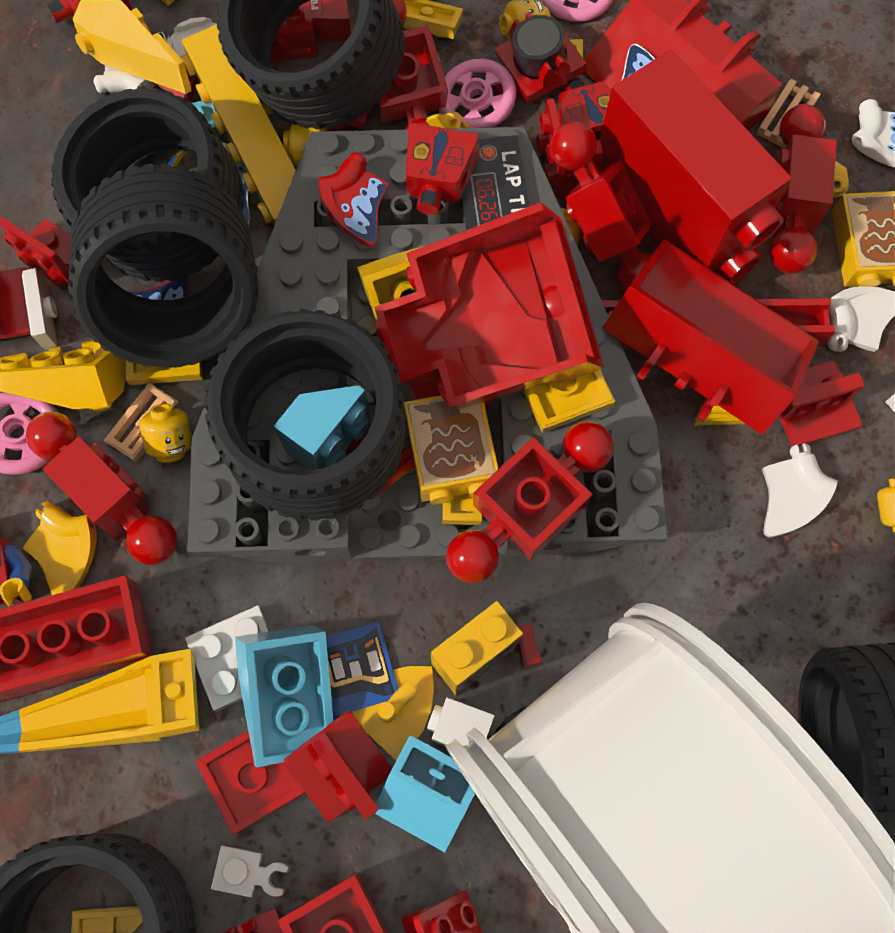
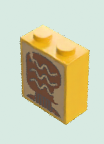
M895 191L842 194L832 209L831 216L844 287H876L888 284L895 286Z
M441 396L404 402L406 423L421 501H430L431 504H443L452 501L454 496L469 493L470 497H473L474 492L498 470L484 402L463 409L449 407L448 402H444Z
M496 601L431 651V664L456 696L514 651L523 633L498 601Z

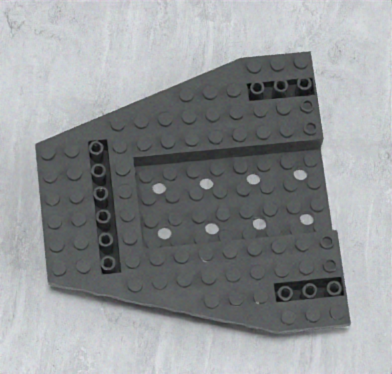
M525 128L452 129L479 134V139L512 135L518 137L529 206L542 202L562 219L605 367L601 369V372L615 399L614 406L545 433L541 432L523 390L492 400L491 408L486 411L498 469L532 437L557 460L563 454L562 441L566 432L573 425L583 421L601 424L612 436L614 450L608 464L598 471L591 473L579 471L574 476L592 493L587 507L536 556L583 555L624 546L625 544L665 543L667 540L657 424L619 339L602 328L609 316ZM408 130L310 133L256 272L259 287V297L256 303L257 309L255 315L251 317L252 322L245 330L253 327L252 324L257 321L262 322L268 316L274 314L277 316L286 311L299 312L300 309H308V311L314 312L316 310H323L325 313H336L341 315V318H350L356 321L357 325L368 329L372 337L376 336L380 340L375 329L376 319L357 267L393 254L427 246L466 231L462 197L456 203L441 201L436 215H426L417 209L419 197L408 194L406 182ZM353 152H358L365 156L367 160L366 171L390 184L389 190L378 208V238L374 247L365 246L341 230L326 213L319 196L318 177L334 174L343 161L348 159L349 155ZM381 341V345L385 348L384 342ZM313 368L300 370L281 377L263 392L256 401L249 416L247 439L250 451L266 463L279 468L309 471L310 469L284 451L274 425L299 394L351 386H360L363 389L364 387L349 376L328 369ZM401 384L403 404L404 402L412 401L406 385ZM365 390L370 415L369 421H373L376 405L373 398ZM205 407L192 437L187 553L190 556L231 555L232 557L270 563L446 559L448 545L456 535L467 530L482 531L490 523L482 515L481 525H474L467 529L461 528L457 524H442L443 504H431L430 501H421L415 467L384 492L377 493L375 498L372 500L368 499L364 502V506L350 511L349 514L342 515L341 513L335 515L333 519L327 520L325 518L319 519V521H311L310 518L296 520L292 517H284L279 515L276 510L271 512L265 509L264 506L256 503L250 494H246L237 483L209 435L205 414L208 412ZM405 417L406 436H405V445H404V447H405L407 444L410 443V438H409V433H408V428H407V423H406V417ZM350 444L344 450L346 456L350 454ZM384 514H397L401 519L398 528L392 531L381 528L379 521ZM508 540L498 549L499 557H524Z

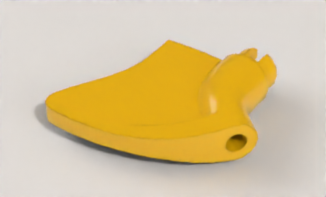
M45 501L41 503L44 506L42 510L36 509V516L41 520L40 526L28 539L23 549L38 561L46 576L51 594L55 595L80 587L94 557L97 532L95 523L87 515L72 516L60 506H55L53 502Z

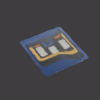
M373 622L326 636L333 717L342 715L346 711L353 712L386 702L398 690L380 622Z

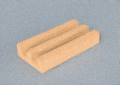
M793 79L789 80L756 133L786 149L787 145L779 136L781 119L773 132L767 129L788 96L792 95L794 99L786 112L792 107L799 105L800 101L814 106L820 96V93L816 91L813 94L808 93V87L802 85L801 88L796 87L797 81Z
M151 383L145 386L104 439L107 445L115 448L124 456L126 455L136 464L145 453L142 438L140 437L139 422L144 415L150 412V408L145 414H142L136 422V426L123 443L119 442L131 424L154 395L157 398L150 408L165 403L173 405L175 409H179L181 406L178 400Z

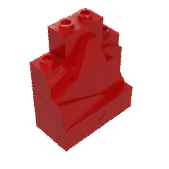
M542 202L406 253L410 265L406 269L411 286L417 292L374 307L377 315L375 320L377 335L384 342L385 348L390 354L391 362H394L401 384L412 385L440 375L441 379L438 381L440 395L444 402H448V406L452 408L463 409L550 381L563 382L605 368L562 219Z

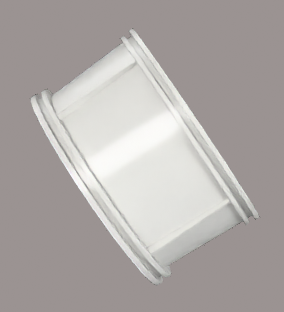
M643 602L630 608L623 618L610 627L608 633L609 640L489 740L479 730L472 728L466 733L469 743L464 747L457 739L452 740L445 746L457 767L544 895L563 916L571 933H895V843L818 744L744 667L700 630L660 606Z

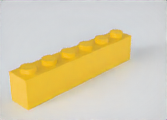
M216 24L182 39L181 42L186 54L180 57L184 61L189 76L196 74L200 84L195 86L204 105L211 103L215 113L211 114V118L220 135L226 132L230 140L226 147L235 164L242 163L246 172L241 174L248 191L250 194L257 192L261 200L257 207L264 222L267 224L272 221L275 226L296 170L256 93L235 72L227 61L228 58L223 54L222 44L218 38L219 30Z

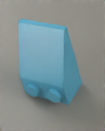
M313 625L235 637L238 677L256 768L284 762L285 757L334 721L326 631Z

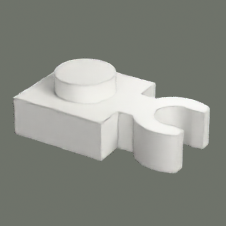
M222 845L211 889L254 897L256 887L259 885L262 886V889L268 895L281 896L285 893V888L275 887L271 882V876L275 871L289 872L290 866L284 862H275L267 867L261 866L264 853Z

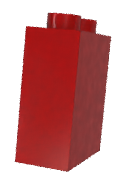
M671 48L612 86L599 140L603 149L599 170L622 159L653 221L647 234L659 247L664 239L734 284L746 276L761 261L763 255L756 247L765 242L782 225L784 217L775 208L792 178Z

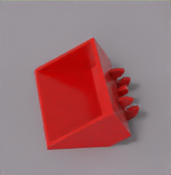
M631 0L584 58V61L587 63V71L585 73L596 83H606L612 89V86L622 80L628 50L632 44H638L655 59L672 48L748 131L768 115L782 86L779 80L751 57V54L756 49L754 44L762 35L753 30L736 44L726 36L732 28L730 23L724 20L716 27L704 17L709 10V7L706 5L709 0H691L689 3L686 0Z
M665 239L634 279L602 327L647 358L637 373L636 378L643 381L651 367L657 364L678 378L674 384L676 387L683 390L688 385L707 398L696 416L697 419L704 422L712 408L718 405L762 435L796 398L819 342Z

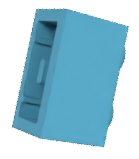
M351 386L299 394L274 425L284 451L310 470L322 469L344 459L346 456L344 450L353 439L356 441L360 440L370 426V415L365 390L360 386Z
M409 735L376 802L379 810L374 814L445 852L475 792L452 757Z

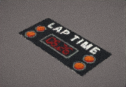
M516 135L479 139V158L462 194L466 230L529 207L521 153Z

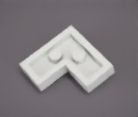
M258 605L185 637L189 649L194 653L195 665L212 709L215 712L243 700L238 677L235 637L270 631L263 612Z

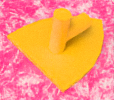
M407 666L393 669L398 690L389 700L352 712L366 733L395 761L400 755L409 735L416 739L420 737L430 716L434 695L432 666Z

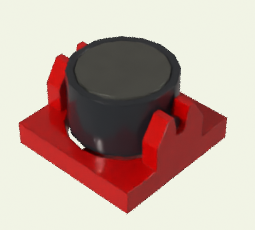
M530 12L527 13L524 21L514 20L509 31L510 40L494 48L496 57L510 72L516 87L528 104L587 71V63L554 16L549 17L546 15H533ZM526 76L539 77V79H532Z

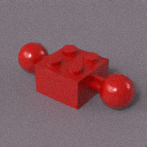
M392 0L404 25L407 17L404 0ZM429 25L403 31L405 34V41L403 43L405 50L404 55L401 57L403 62L401 68L398 69V76L392 83L389 92L385 93L382 100L375 105L381 124L406 118L408 126L405 130H408L409 123L429 126L426 122V112L446 107L449 90Z
M800 104L789 109L782 117L779 126L780 137L787 147L786 149L781 148L777 163L789 174L792 180L775 208L784 217V221L773 234L776 236L770 244L769 255L773 265L778 270L788 274L803 272L813 264L817 256V242L813 237V233L833 204L837 141L822 139L826 129L824 115L818 108L809 104Z
M581 122L565 123L557 128L552 135L550 153L558 166L565 170L574 171L579 181L578 185L565 197L567 200V211L572 220L579 223L584 233L585 246L591 254H595L599 263L615 255L618 256L621 263L617 269V283L625 293L652 256L648 253L640 252L637 245L643 239L653 221L622 159L598 170L593 161L597 152V139L592 129Z
M44 412L31 420L26 430V441L30 450L42 459L51 460L42 469L93 523L116 541L127 532L126 546L128 552L136 561L142 564H161L173 555L178 542L174 526L161 516H145L150 511L149 507L142 501L147 494L96 442L89 447L80 437H77L74 423L62 413Z
M583 421L573 425L563 438V454L557 460L532 437L474 492L473 506L490 523L482 531H463L451 540L446 551V562L451 573L457 579L466 583H479L488 579L498 566V549L507 540L530 562L587 507L592 493L574 476L579 471L585 473L598 471L608 464L614 450L613 439L609 431L601 424L592 421Z

